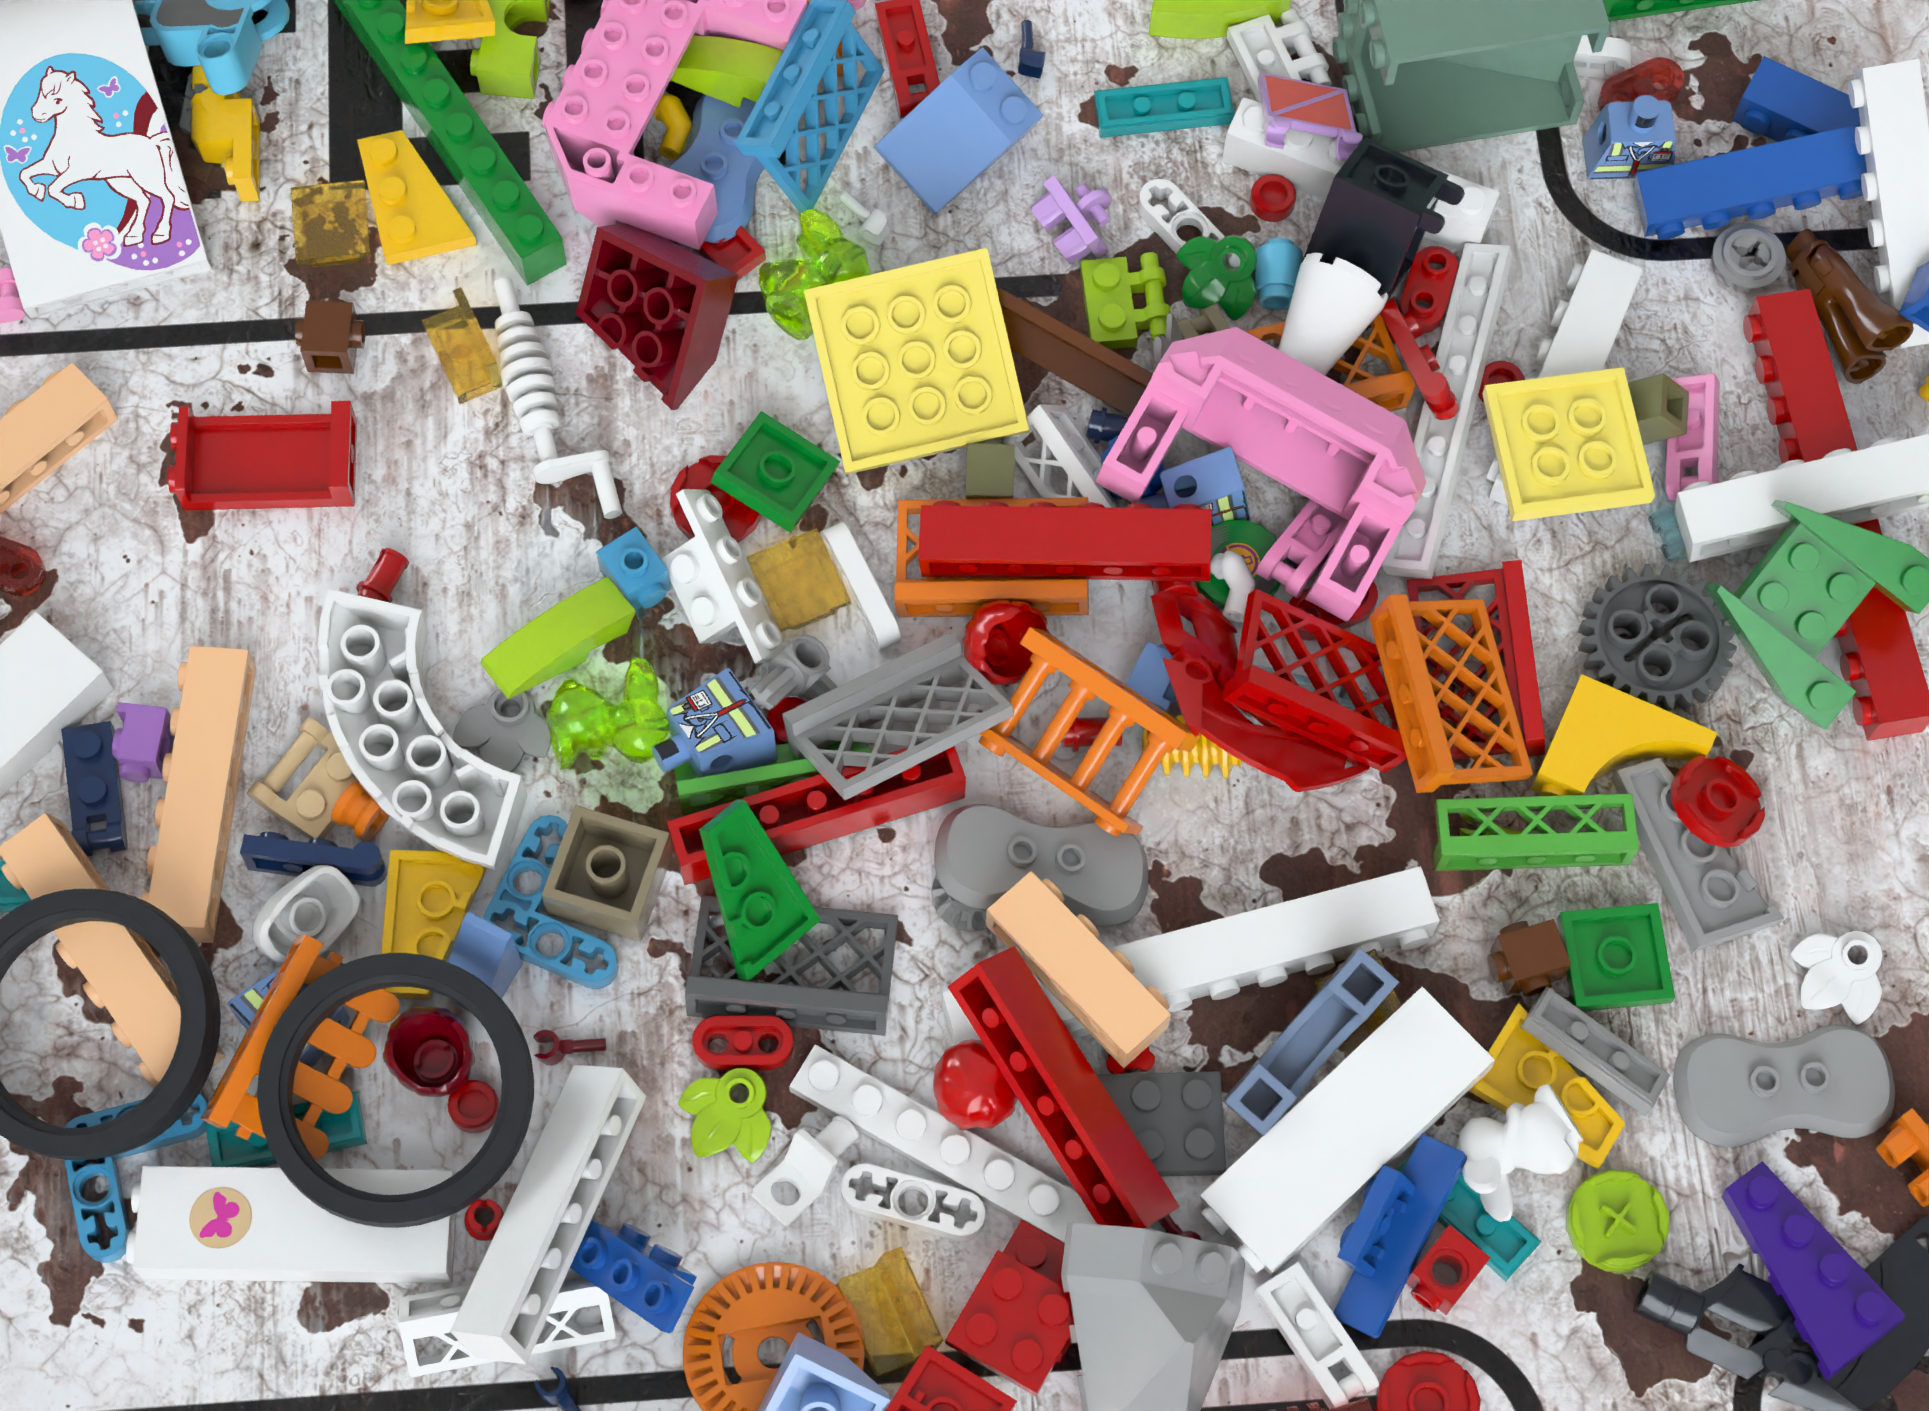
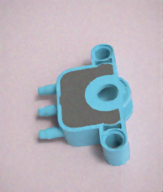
M141 0L134 2L137 15L150 17L152 27L141 28L145 45H160L166 60L175 66L201 65L210 88L213 92L220 95L233 94L248 84L263 47L261 42L274 37L283 30L290 16V9L285 0ZM258 10L268 12L265 19L257 24H253L251 18L254 12Z

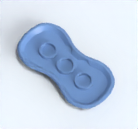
M703 94L697 101L693 112L692 133L689 143L682 154L667 166V168L714 184L718 214L704 240L709 243H719L718 240L725 238L724 241H727L736 236L735 231L740 226L743 228L747 226L754 209L755 186L762 171L765 169L756 156H744L735 145L756 102L747 98L743 99L740 108Z

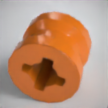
M357 780L351 783L337 800L331 813V820L340 827L349 826L354 830L356 838L362 842H368L381 831L390 815L377 804Z

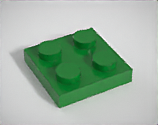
M761 411L717 468L711 483L791 533L834 475L840 461Z
M1658 903L1560 912L1557 920L1560 936L1571 962V966L1566 974L1571 1003L1581 1011L1671 1004L1673 1002L1675 994Z

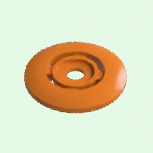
M783 1262L758 1263L743 1267L717 1282L695 1307L688 1322L683 1343V1367L687 1384L702 1411H758L779 1369L768 1368L760 1362L758 1358L760 1345L769 1338H779L785 1341L790 1348L798 1332L813 1339L812 1334L807 1328L812 1320L819 1328L825 1345L846 1355L863 1371L865 1356L863 1332L857 1314L844 1293L820 1273L804 1266ZM727 1336L735 1340L732 1348V1358L736 1373L741 1380L738 1384L733 1385L725 1373L722 1358L724 1342Z

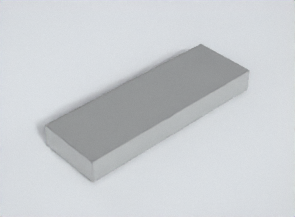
M1548 986L1538 995L1520 1026L1644 1116L1654 1107L1670 1077L1668 1072Z

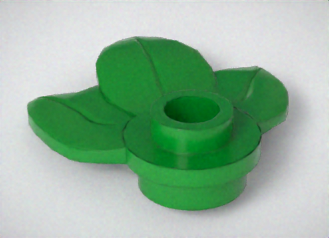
M1238 235L1226 236L1219 241L1199 236L1190 239L1179 249L1176 254L1177 258L1185 267L1191 270L1182 286V298L1185 306L1203 309L1219 302L1225 313L1233 321L1241 318L1249 310L1256 296V286L1251 274L1257 265V252L1249 240ZM1226 254H1236L1240 259V266L1233 267L1229 265L1226 261Z

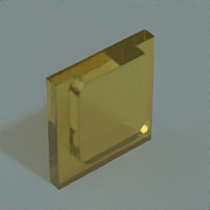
M364 180L291 188L297 264L309 263L313 267L356 263L362 257L371 256Z
M817 528L747 556V562L780 632L788 629H800L832 616L840 608L851 604L848 593Z

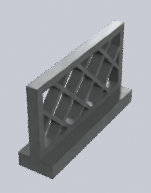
M702 896L690 976L687 977L685 990L687 1016L701 1018L712 1016H774L780 1018L791 1027L886 1036L898 915L813 907L821 919L819 923L830 924L839 935L819 948L805 933L799 940L811 953L808 957L791 968L782 956L779 955L773 962L784 974L771 983L758 982L755 977L747 982L738 980L732 952L727 947L730 945L727 934L720 938L709 926L710 913H721L717 897ZM865 928L886 929L885 942L870 953L854 937ZM708 938L712 944L705 949L706 940ZM844 943H847L861 959L841 973L827 955ZM719 952L734 968L721 978L701 976L703 963ZM884 955L881 967L876 961ZM819 962L833 979L821 988L808 987L799 975ZM869 967L881 981L879 993L859 992L849 980Z

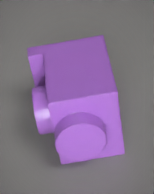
M118 702L117 713L124 724L123 729L117 728L115 731L112 753L121 765L119 776L125 780L137 783L148 782L149 778L163 779L164 757L166 753H171L174 739L170 732L171 714L165 707Z

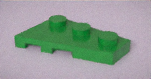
M736 799L700 828L699 831L738 978L748 982L819 923L821 919L747 802Z

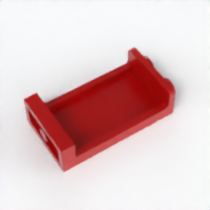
M331 401V414L196 417L193 415L190 406H179L178 422H172L170 427V441L172 450L176 451V465H169L168 487L170 493H176L184 511L355 506L357 419L351 401Z

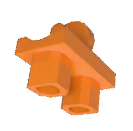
M1911 1108L1888 1128L1890 1133L1878 1145L1876 1150L1883 1160L1894 1169L1909 1157L1912 1158L1923 1173L1910 1182L1908 1187L1910 1193L1920 1205L1926 1207L1929 1205V1123L1926 1125L1916 1111Z

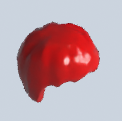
M998 599L976 609L972 619L965 625V635L962 638L964 657L992 685L1006 686L1015 684L1022 680L1033 663L1030 661L1033 652L1022 646L1020 642L1030 627L1050 633L1047 629V618L1042 614L1041 610L1030 606L1027 602Z
M965 1040L947 1048L935 1066L933 1090L937 1100V1109L947 1121L953 1123L959 1129L965 1130L976 1127L992 1129L1014 1113L1018 1098L981 1040Z

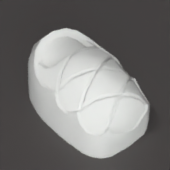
M328 865L314 866L290 881L266 902L252 925V938L261 953L272 961L283 963L296 937L306 934L324 944L318 954L320 956L334 943L356 915L360 902L359 894L349 879L337 868Z

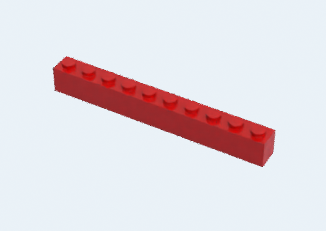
M1804 289L1757 296L1748 315L1744 317L1743 330L1747 342L1753 343L1756 352L1755 373L1757 380L1760 384H1765L1768 394V419L1772 425L1777 426L1781 439L1778 448L1781 463L1796 459L1803 460L1805 463L1823 459L1826 454L1844 448L1850 449L1851 452L1857 451L1858 449L1811 290ZM1878 519L1852 524L1883 535ZM1873 586L1833 636V638H1838L1842 652L1840 656L1841 674L1846 682L1850 681L1851 687L1857 691L1854 694L1855 698L1852 703L1853 715L1857 725L1863 726L1867 741L1920 733L1929 725V689L1906 611Z

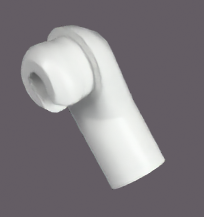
M1233 551L1217 553L1211 559V573L1215 574L1217 579H1225L1230 588L1223 615L1230 620L1242 622L1244 621L1248 594L1255 589V579L1241 555Z

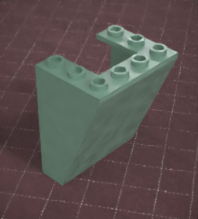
M1343 0L1344 11L1338 13L1337 16L1339 34L1338 37H1333L1332 50L1336 64L1343 65L1345 75L1342 78V88L1347 89L1349 102L1353 103L1355 110L1353 120L1356 132L1362 134V139L1367 137L1397 152H1404L1577 124L1584 103V97L1573 61L1582 35L1588 36L1592 53L1602 51L1610 23L1603 0Z

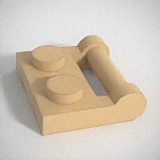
M307 717L298 728L300 735L263 781H256L252 785L247 795L259 806L308 839H325L336 825L331 820L334 805L344 790L358 779L347 765L333 734L315 719ZM316 745L326 751L287 801L277 796L278 792Z

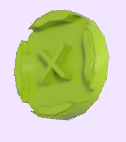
M1608 1169L1591 1175L1574 1191L1566 1209V1231L1573 1248L1589 1264L1607 1272L1627 1273L1644 1267L1661 1251L1669 1234V1211L1662 1194L1653 1185L1650 1186L1645 1180L1640 1179L1641 1176L1628 1170Z

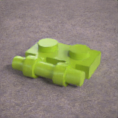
M1148 252L1140 256L1141 270L1132 273L1128 272L1126 257L1082 260L1080 262V275L1090 339L1108 349L1137 347V330L1150 329L1152 341L1154 337H1165L1166 317L1171 311L1170 306L1165 304L1163 288L1166 286L1164 269L1159 267L1158 255L1156 253ZM1145 292L1147 306L1144 309H1134L1132 293Z

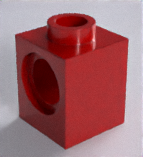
M1449 1225L1413 1270L1406 1284L1413 1289L1411 1295L1420 1305L1432 1312H1436L1439 1309L1447 1315L1491 1257ZM1439 1263L1449 1265L1456 1273L1457 1283L1444 1285L1438 1282L1433 1275L1432 1266Z

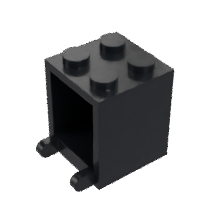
M1364 137L1333 179L1303 261L1306 255L1311 253H1322L1320 262L1331 265L1336 257L1343 259L1374 277L1381 284L1377 293L1380 296L1387 293L1388 301L1412 266L1425 232L1437 234L1445 225L1444 217L1434 211L1438 200L1450 205H1457L1464 198V190L1460 185L1447 180L1449 175Z

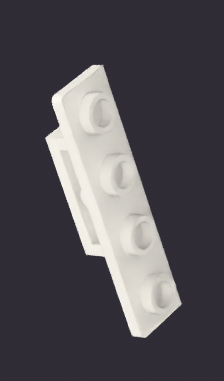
M682 489L676 493V496L695 537L663 557L661 561L668 569L669 579L699 643H711L738 626L754 663H770L771 660L784 650L781 644L782 636L777 626L771 622L764 608L762 594L758 585L748 574L742 561V551L739 544L731 537L722 518L721 505L711 495L709 490Z

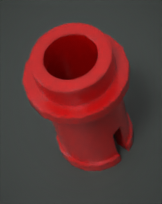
M382 548L366 580L360 581L357 584V595L392 603L391 593L404 570L407 569L409 565L408 559L393 549Z
M1077 717L1063 738L1062 747H1071L1072 752H1078L1079 747H1091L1109 717ZM1122 735L1115 746H1122Z
M477 1199L469 1206L465 1213L464 1224L466 1231L476 1240H493L499 1223L504 1216V1211L491 1199ZM481 1212H489L494 1216L493 1221L487 1224L486 1228L482 1227L475 1220L476 1216Z

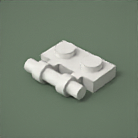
M1289 9L1281 14L1280 19L1284 26L1278 28L1275 27L1269 14L1228 27L1227 40L1257 101L1261 104L1258 86L1260 72L1297 80L1305 78L1306 80H1311L1312 83L1332 85V81L1327 73L1329 65L1324 55L1317 53L1311 41L1313 33L1308 23L1300 19L1295 9ZM1286 46L1295 48L1299 59L1292 61Z

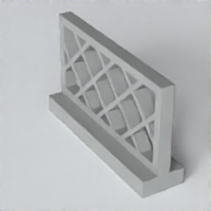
M948 633L782 715L790 751L798 760L806 758L844 800H847L1013 717L1014 711L1013 705L962 656L960 642L951 633ZM964 679L967 681L965 688L950 687ZM921 700H926L923 709L907 708ZM936 701L959 702L956 711L934 710ZM970 703L990 704L992 708L982 713L967 712ZM884 720L881 729H867V727ZM895 721L917 723L914 732L892 730ZM928 724L951 725L950 729L940 734L925 733ZM838 741H841L838 750L824 749ZM853 742L875 744L872 753L850 751ZM886 744L909 746L908 750L898 755L883 754ZM844 765L866 767L865 771L847 780L841 775Z

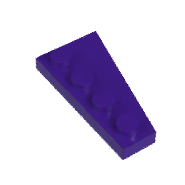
M1763 1161L1724 1190L1721 1196L1752 1252L1759 1254L1770 1273L1768 1280L1777 1296L1782 1295L1796 1319L1794 1325L1803 1341L1810 1343L1820 1361L1817 1366L1826 1381L1903 1321L1906 1315Z

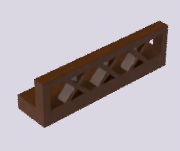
M1001 288L997 290L1011 351L1123 414L1131 416L1153 373Z

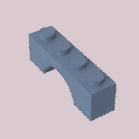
M1355 949L1222 1101L1259 1135L1264 1136L1298 1098L1322 1065L1367 1020L1399 981L1363 949Z

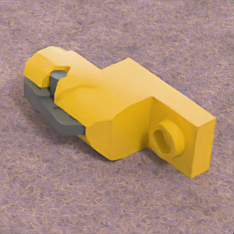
M193 66L192 74L188 77L179 122L181 131L191 136L204 162L225 163L227 182L229 185H235L241 202L260 201V120L252 98L241 99L240 91L228 95L216 94L210 88L202 66Z

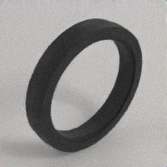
M103 889L57 891L30 900L0 919V983L10 966L23 951L39 938L54 930L75 923L103 921L123 925L151 943L160 953L173 975L178 990L181 1010L178 1044L163 1078L140 1104L116 1119L91 1127L63 1128L38 1119L15 1101L0 1079V1135L33 1153L64 1160H89L122 1154L148 1143L169 1129L184 1115L202 1090L215 1060L220 1038V1000L212 970L203 952L187 931L165 912L149 902L117 891Z
M411 953L371 955L340 965L320 976L308 985L283 1012L267 1041L260 1064L257 1093L259 1116L265 1138L277 1164L289 1181L317 1206L347 1221L366 1226L403 1228L423 1225L448 1217L471 1205L487 1193L510 1167L521 1148L531 1119L534 1101L533 1064L527 1041L515 1016L505 1002L478 977L449 962L425 955ZM391 987H413L430 990L449 997L470 1011L484 1026L493 1042L500 1064L502 1079L500 1106L496 1121L482 1148L464 1168L452 1177L433 1187L414 1193L400 1195L368 1193L336 1180L316 1162L308 1151L299 1133L294 1115L293 1083L295 1071L303 1049L313 1032L341 1005L371 991Z

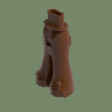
M1811 229L1801 231L1785 250L1787 258L1792 263L1789 271L1791 276L1794 277L1797 286L1796 291L1811 290L1819 321L1828 336L1843 375L1848 382L1861 384L1883 369L1886 364L1885 358L1887 357L1883 351L1893 350V348L1903 344L1910 338L1914 330V323L1900 315V310L1885 303L1868 289L1843 257L1830 247L1826 240H1818Z

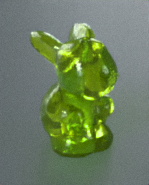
M808 209L801 212L800 223L803 234L798 235L796 239L799 248L810 259L787 258L774 263H764L759 269V286L766 301V309L770 317L783 331L797 340H807L813 334L804 290L871 275L866 250L856 242L845 238L838 223L828 214L817 209Z
M634 657L630 661L625 674L623 702L619 705L611 703L595 689L585 686L574 679L565 680L555 692V698L550 710L546 712L551 745L560 770L569 769L577 762L580 753L587 752L591 760L602 759L607 748L611 746L627 760L643 765L654 759L652 746L664 741L670 731L668 718L659 704H657L659 685L657 675L650 662L638 657Z

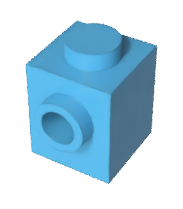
M637 527L596 551L600 572L604 577L608 576L635 611L641 607L647 609L655 606L666 596L667 591L671 589L668 569Z

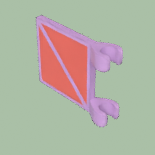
M1260 72L1258 86L1266 123L1265 146L1284 149L1285 132L1294 129L1336 138V160L1346 162L1356 149V145H1359L1362 141V134L1356 132L1347 89Z

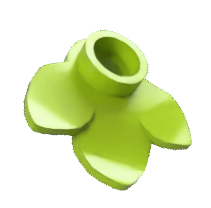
M735 1068L725 1073L721 1079L711 1077L697 1079L684 1090L678 1105L684 1111L696 1116L692 1124L690 1136L692 1148L697 1157L718 1154L728 1149L732 1144L751 1163H755L762 1156L771 1137L772 1124L763 1109L767 1099L766 1084L757 1072L748 1068ZM740 1083L745 1084L749 1090V1097L743 1103L736 1102L732 1096L733 1088Z

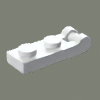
M1299 1262L1256 1288L1254 1294L1319 1389L1324 1402L1331 1411H1343L1350 1405L1348 1400L1360 1392L1367 1395L1379 1387V1382L1374 1372ZM1343 1361L1350 1374L1337 1382L1329 1369Z

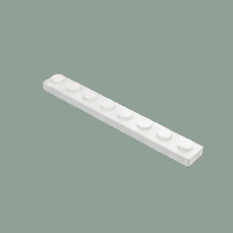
M1465 243L1436 354V360L1440 369L1435 371L1442 373L1446 377L1450 385V391L1454 393L1458 400L1459 410L1451 419L1439 420L1433 416L1426 401H1424L1413 444L1426 480V485L1412 514L1402 526L1383 561L1382 567L1386 575L1432 579L1513 258L1511 248L1508 245Z
M816 1044L789 1086L790 1092L833 1117L842 1116L846 1118L856 1130L958 1188L974 1193L981 1201L1018 1222L1024 1220L1064 1244L1067 1223L1097 1224L1078 1193L972 1132L966 1129H959L940 1114Z

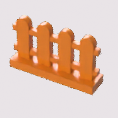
M306 934L296 937L203 1112L201 1120L217 1128H227L231 1121L239 1125L234 1135L244 1140H248L252 1132L265 1138L259 1116L258 1090L255 1096L246 1093L254 1076H259L260 1064L267 1041L279 1018L296 998L302 985L308 986L320 976L340 966L344 958L343 956L332 951L327 959L318 955L324 945L322 942ZM386 988L365 993L343 1004L357 1012L349 1029L326 1018L313 1032L307 1044L333 1057L325 1074L298 1061L293 1083V1095L309 1102V1105L302 1119H295L301 1138L315 1160L322 1158L329 1148V1140L326 1134L314 1127L322 1110L331 1114H340L347 1111L353 1101V1095L349 1087L338 1081L346 1064L353 1068H365L371 1065L376 1058L374 1043L362 1036L369 1020L386 1023L394 1020L399 1014V1001L396 996L386 991Z

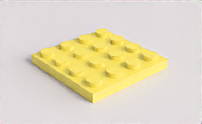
M987 248L804 290L846 475L965 448L967 443L977 444L985 440H1000L1030 433Z

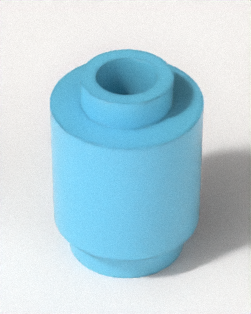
M1273 238L1257 249L1256 295L1259 297V304L1266 309L1287 310L1290 307L1296 279L1303 259V251L1289 239Z

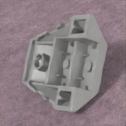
M1076 1222L1067 1223L1061 1278L1063 1290L1070 1293L1074 1324L1069 1325L1071 1341L1078 1343L1082 1375H1078L1077 1379L1083 1411H1201L1241 1309L1245 1259L1237 1250L1231 1246L1145 1228Z

